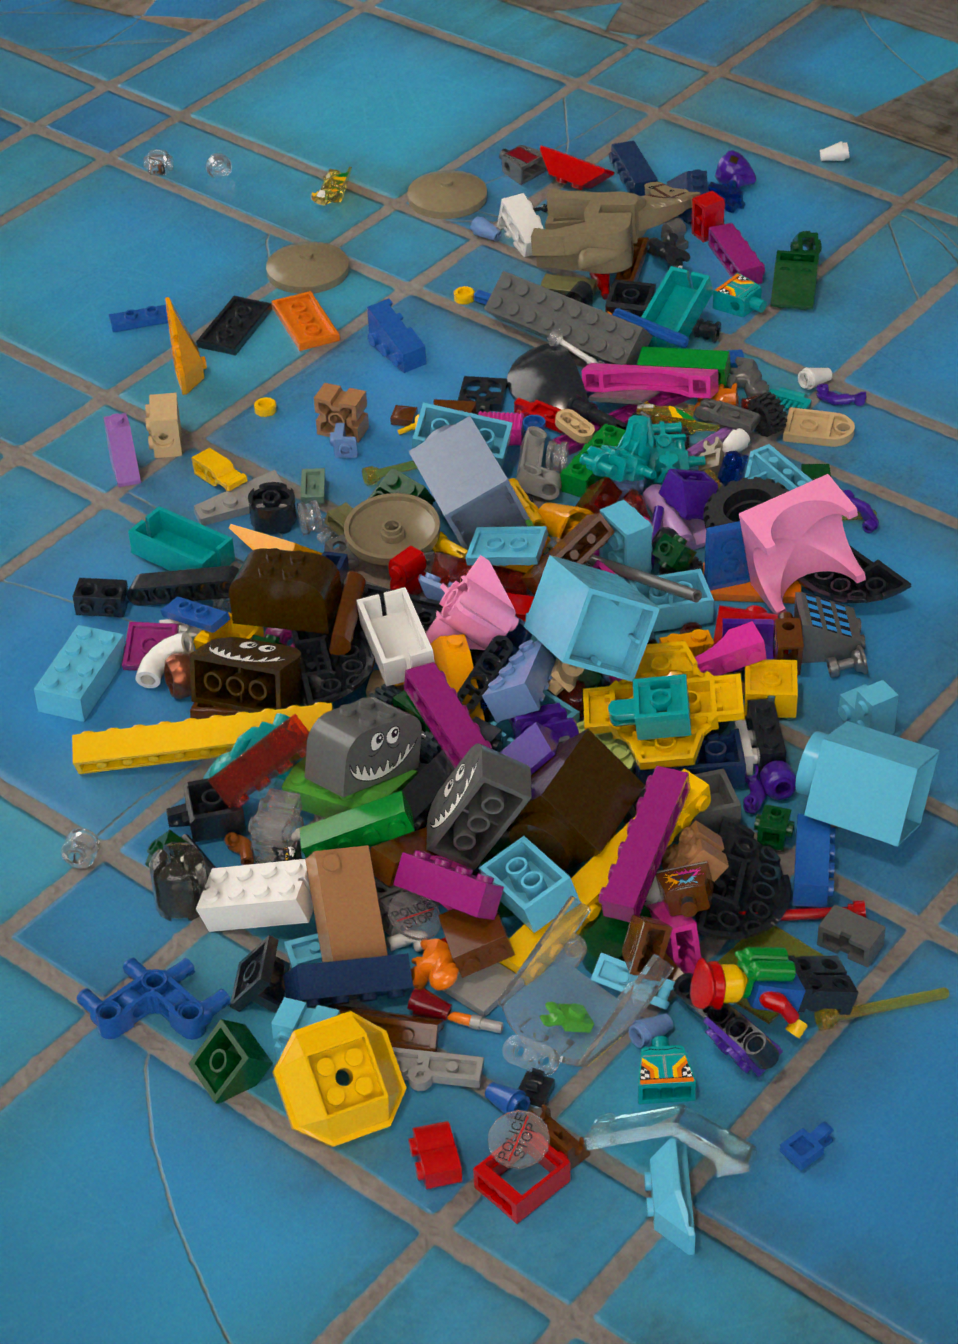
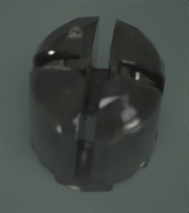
M171 842L163 846V850L158 849L153 854L149 863L156 910L161 917L172 921L171 918H188V921H192L200 917L196 907L203 890H207L205 888L207 874L204 856L199 849H196L194 845L187 842Z

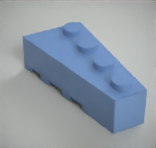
M529 640L519 646L520 650L509 658L510 662L499 671L498 677L488 684L489 688L482 695L496 722L540 709L541 705L539 702L543 701L545 697L543 691L549 687L548 681L552 679L551 672L555 663L550 650L540 641L533 642V640Z

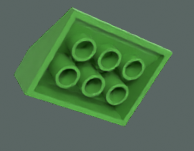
M305 757L292 768L281 787L287 806L328 818L403 790L418 775V772L411 770L346 797H341L305 778Z

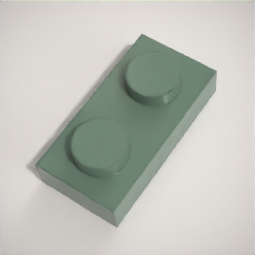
M325 468L302 469L301 505H315V500H317V504H325Z

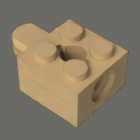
M177 393L149 395V404H145L146 430L149 431V449H154L155 458L182 456V430Z

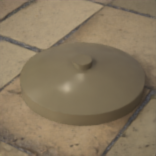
M457 170L435 171L420 176L410 184L407 191L408 203L415 212L426 217L435 219L461 218L477 212L484 206L487 201V187L482 179L468 172Z
M295 243L277 250L269 257L266 263L267 278L273 286L289 293L300 294L308 291L319 293L338 286L346 279L349 273V260L343 250L328 243Z
M402 493L382 494L361 502L349 513L344 524L345 541L350 551L358 558L372 564L389 566L390 559L410 545L422 551L424 555L431 551L440 537V520L435 508L419 497Z

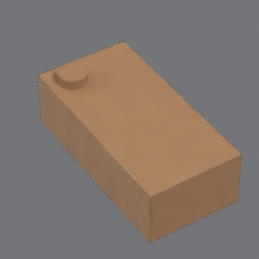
M369 846L314 851L305 861L322 962L388 956Z

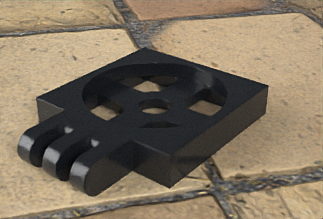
M464 376L458 400L474 401L469 399L474 398L476 400L477 415L480 411L483 413L485 411L487 413L490 411L502 412L508 379ZM468 386L480 387L476 391L467 390ZM489 387L500 388L501 392H491ZM482 393L487 394L486 396H479Z

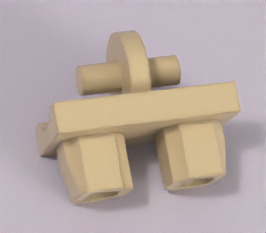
M556 658L551 672L552 679L548 681V689L555 696L564 688L568 692L572 691L575 688L578 676L582 674L584 668L562 663Z

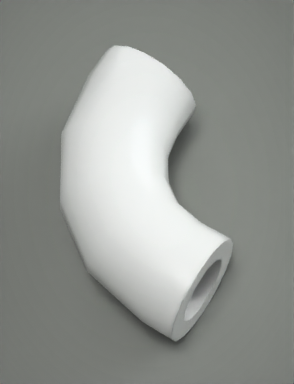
M187 632L178 633L165 638L152 647L139 665L135 678L136 682L144 688L158 687L164 674L165 660L174 653L190 654L194 651L191 636Z

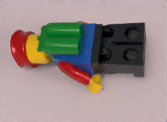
M746 947L743 951L735 952V956L738 959L737 965L719 964L717 961L707 962L704 958H699L690 985L692 1004L698 1009H705L711 1006L719 1010L723 1003H737L744 998L748 1000L750 1006L754 1009L774 1011L781 1014L788 1023L785 1029L799 1039L808 1027L806 1023L799 1019V1013H805L806 1009L812 1012L822 1009H836L839 1015H850L859 993L850 976L846 975L847 971L838 955L800 956L795 958L794 955H788L784 947Z

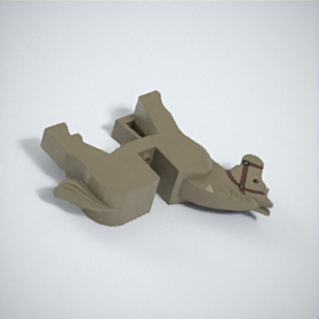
M662 182L645 184V196L622 191L586 192L549 189L547 194L548 217L545 222V229L534 228L531 234L532 256H536L537 267L578 270L599 274L624 271L630 268L633 263V243H637V239L642 237L647 229L668 222L682 214L685 210L692 208V198L699 196L700 192H689L686 189L671 188Z

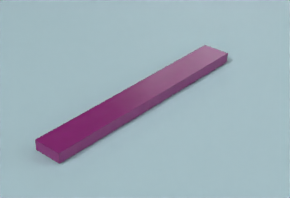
M658 391L659 394L647 402L654 405L653 408H650L652 410L637 408L638 405L628 404L609 413V415L624 423H628L629 417L634 412L637 413V410L653 411V415H651L653 417L668 410V406L674 407L693 397ZM593 421L590 422L595 428L594 434L603 427ZM566 434L552 439V447L565 457L582 450L586 444L576 442Z

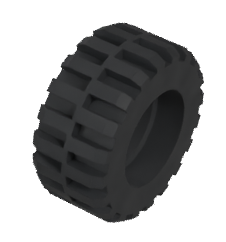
M745 477L737 482L735 480L728 482L727 486L718 488L716 494L713 493L705 504L703 514L705 529L740 521L739 513L782 495L789 490L779 482L775 483L774 480L769 478L763 480L761 477H754V479Z

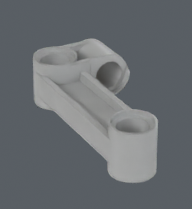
M530 426L520 446L521 451L516 479L526 493L545 500H554L559 495L561 477L558 472L541 467L547 434L539 427Z

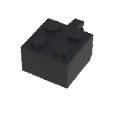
M614 279L606 300L605 312L607 313L608 311L613 314L616 308H620L642 317L656 293V284Z
M236 774L187 782L183 786L185 804L166 809L169 827L190 826L194 842L226 837L231 832L237 835L246 833L244 811Z

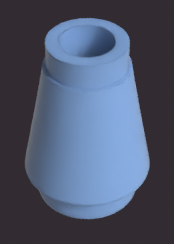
M475 217L470 226V230L476 236L495 242L501 237V230L485 217Z
M668 1014L635 1020L633 1025L629 1027V1037L638 1048L650 1047L653 1038L663 1036L673 1029V1021Z

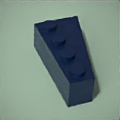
M739 728L730 730V734L720 737L718 733L708 735L707 740L702 742L694 765L667 768L679 771L686 769L692 774L724 768L733 789L745 788L746 763ZM636 762V776L646 785L648 776H653L655 769L640 770Z

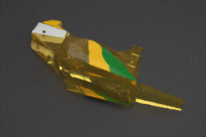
M349 167L346 173L329 169L327 175L323 176L324 182L321 189L316 193L312 192L311 199L323 206L331 202H341L348 186L352 167Z
M646 401L637 406V414H640L641 411L651 415V422L654 424L659 423V421H668V423H672V421L678 423L681 421L683 427L686 426L690 434H695V431L719 430L720 425L696 421L693 418L694 405L678 409L672 406H657Z

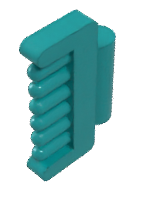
M780 387L779 390H769L771 394L776 395V399L779 398L781 400L780 405L783 404L786 409H789L790 406L801 409H809L811 407V399L806 398V393Z

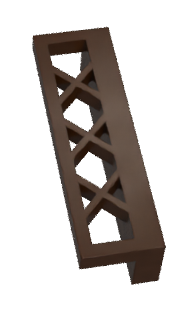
M331 1004L327 1006L328 1008L340 1010V1014L352 1011L386 1030L392 1047L437 1052L439 1032L444 1028V1020Z

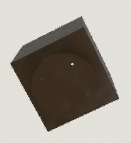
M586 729L558 745L556 754L531 775V799L507 828L510 844L512 845L525 836L559 868L565 871L601 853L645 787V784L589 729Z

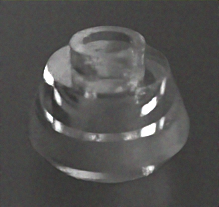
M213 153L208 158L205 169L210 177L223 178L231 172L232 163L224 154Z

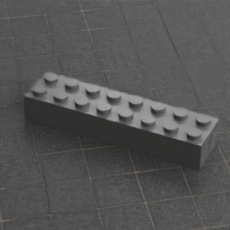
M505 271L502 272L484 308L493 317L552 342H556V338L561 336L559 343L565 340L588 356H592L597 361H602L605 364L637 365L642 346L648 347L653 337L641 326Z

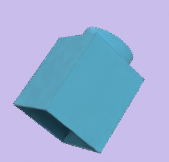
M849 721L830 734L816 731L810 737L804 749L796 776L797 793L809 796L804 815L899 846L921 825L940 750Z

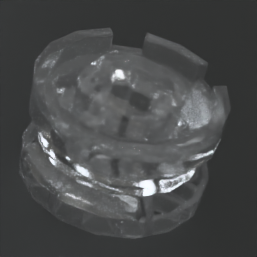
M555 441L548 442L546 469L558 471L560 474L562 469L566 468L569 457L568 442H561V444H556Z
M311 500L308 504L304 502L297 503L298 519L303 536L309 535L312 531L316 533L322 532V519L317 500Z

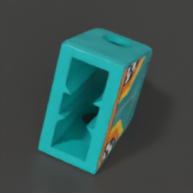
M736 273L713 290V309L739 317H745L753 310L762 313L767 306V302L761 299V286L740 273Z
M665 1036L653 1038L651 1041L652 1047L641 1049L638 1104L695 1101L696 1079L684 1047L681 1045H670L669 1039Z

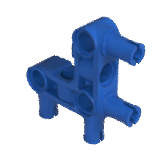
M133 957L128 959L123 965L124 973L133 979L132 982L103 1001L89 988L83 989L77 995L78 1004L90 1013L91 1021L98 1027L101 1037L105 1039L119 1037L132 1029L136 1022L149 1013H160L170 1022L171 1027L184 1038L198 1039L205 1034L206 1026L211 1023L213 1016L231 1004L230 996L224 989H219L218 992L204 1001H198L179 984L195 973L194 965L188 958L182 959V961L168 970H148Z

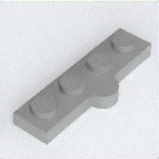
M392 1047L403 1079L409 1080V1085L414 1090H427L431 1087L432 1083L480 1088L484 1057Z

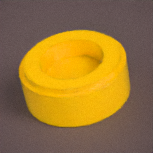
M467 286L455 289L454 301L462 305L472 303L474 301V289Z
M269 397L256 400L254 403L255 414L261 417L274 415L277 411L276 401Z

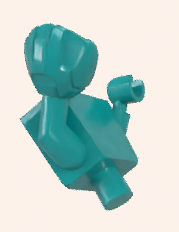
M277 713L273 724L261 722L259 727L248 729L237 738L231 752L222 754L214 761L209 777L228 775L239 764L285 781L292 768L305 758L302 744L297 741V734L287 730L291 718L285 714Z

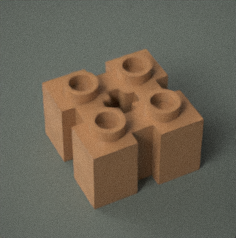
M323 384L314 397L315 413H320L316 419L317 435L330 437V433L335 431L336 423H345L346 437H356L357 443H359L369 428L368 413L364 412L367 407L366 391L349 388L346 392L339 385Z
M695 821L690 827H686L681 832L678 845L674 844L672 847L666 848L661 861L663 870L708 861L712 881L714 882L729 867L726 854L722 852L724 849L722 837L698 821Z

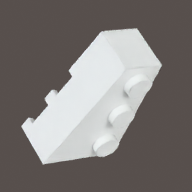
M524 193L501 199L497 227L499 229L504 228L506 231L505 236L515 241L513 245L523 257L531 256V234L533 229H544L540 217L535 214L531 201L527 200Z

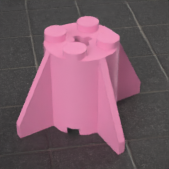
M480 555L467 575L461 576L463 579L461 583L455 581L450 587L444 583L440 586L445 592L439 603L443 608L441 613L439 611L436 612V619L426 631L430 643L439 636L465 634L469 649L486 650L494 637L506 636L508 631H513L517 626L519 619L515 617L516 612L490 561ZM499 646L495 652L499 651L501 649V646Z

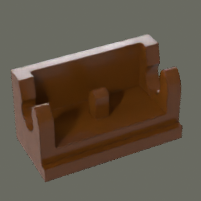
M545 1104L541 1107L542 1113L539 1117H537L534 1111L529 1112L526 1125L531 1123V1130L535 1131L536 1134L539 1133L544 1136L550 1146L556 1151L563 1152L568 1157L570 1170L590 1156L588 1141L583 1137H580L578 1141L551 1118V1110Z

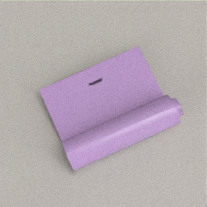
M654 484L649 486L644 491L643 498L652 514L654 513L655 506L659 505L664 508L661 527L674 529L681 537L688 541L686 545L693 550L704 547L706 543L704 521L701 519H683L679 516V512L674 507L666 504V500L659 494L662 485Z

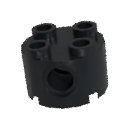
M267 482L260 484L259 489L256 491L253 488L249 492L250 520L254 531L263 534L277 532L286 534L292 530L291 526L295 524L297 519L295 495L292 488L291 490L287 489V485L280 482Z

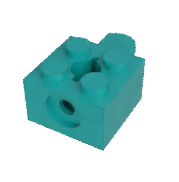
M686 674L633 679V698L613 700L608 706L611 724L613 726L636 725L638 740L692 735Z

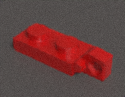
M518 398L514 401V413H523L524 418L529 415H540L545 419L547 428L563 433L555 425L556 414L561 409L539 400L529 402Z

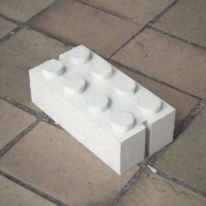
M406 587L383 593L386 616L382 615L379 594L357 600L360 624L386 687L405 682V670L434 662L433 649Z
M305 859L212 868L205 885L207 890H203L196 907L209 932L309 923L314 909Z

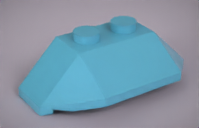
M770 444L750 451L745 475L748 479L761 477L763 480H766V478L774 480L775 483L779 482L789 491L813 481Z
M685 1132L677 1133L670 1138L650 1158V1172H644L645 1191H651V1197L646 1198L647 1217H653L654 1230L686 1254L694 1255L695 1229Z

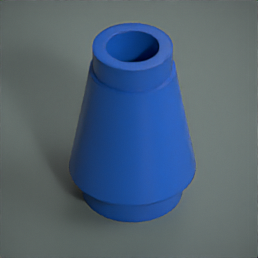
M495 1082L490 1083L485 1090L486 1099L511 1119L515 1118L516 1114L517 1119H519L521 1114L522 1118L529 1109L530 1099L522 1090Z

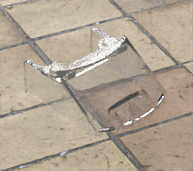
M571 895L499 997L498 1003L502 1007L510 1027L531 1048L557 1062L577 1067H588L624 1037L635 1020L644 1019L641 1015L674 967L654 954L637 979L630 982L618 998L613 996L576 969L587 953L586 941L576 932L591 912V908ZM547 1002H556L557 1004L577 1003L583 1005L594 1022L591 1032L565 1031L560 1025L545 1026L540 1019V1015L551 1014L545 1004Z

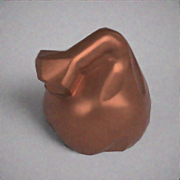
M182 652L170 655L165 660L164 668L165 682L170 694L177 699L191 696L189 654Z

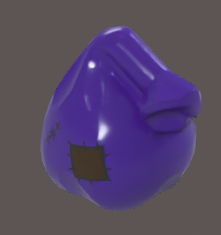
M730 150L721 157L715 173V178L720 184L737 189L756 182V175L742 154Z

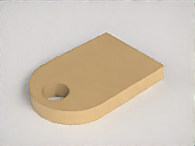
M790 407L783 433V441L829 447L842 446L853 439L855 424L848 416L840 413Z

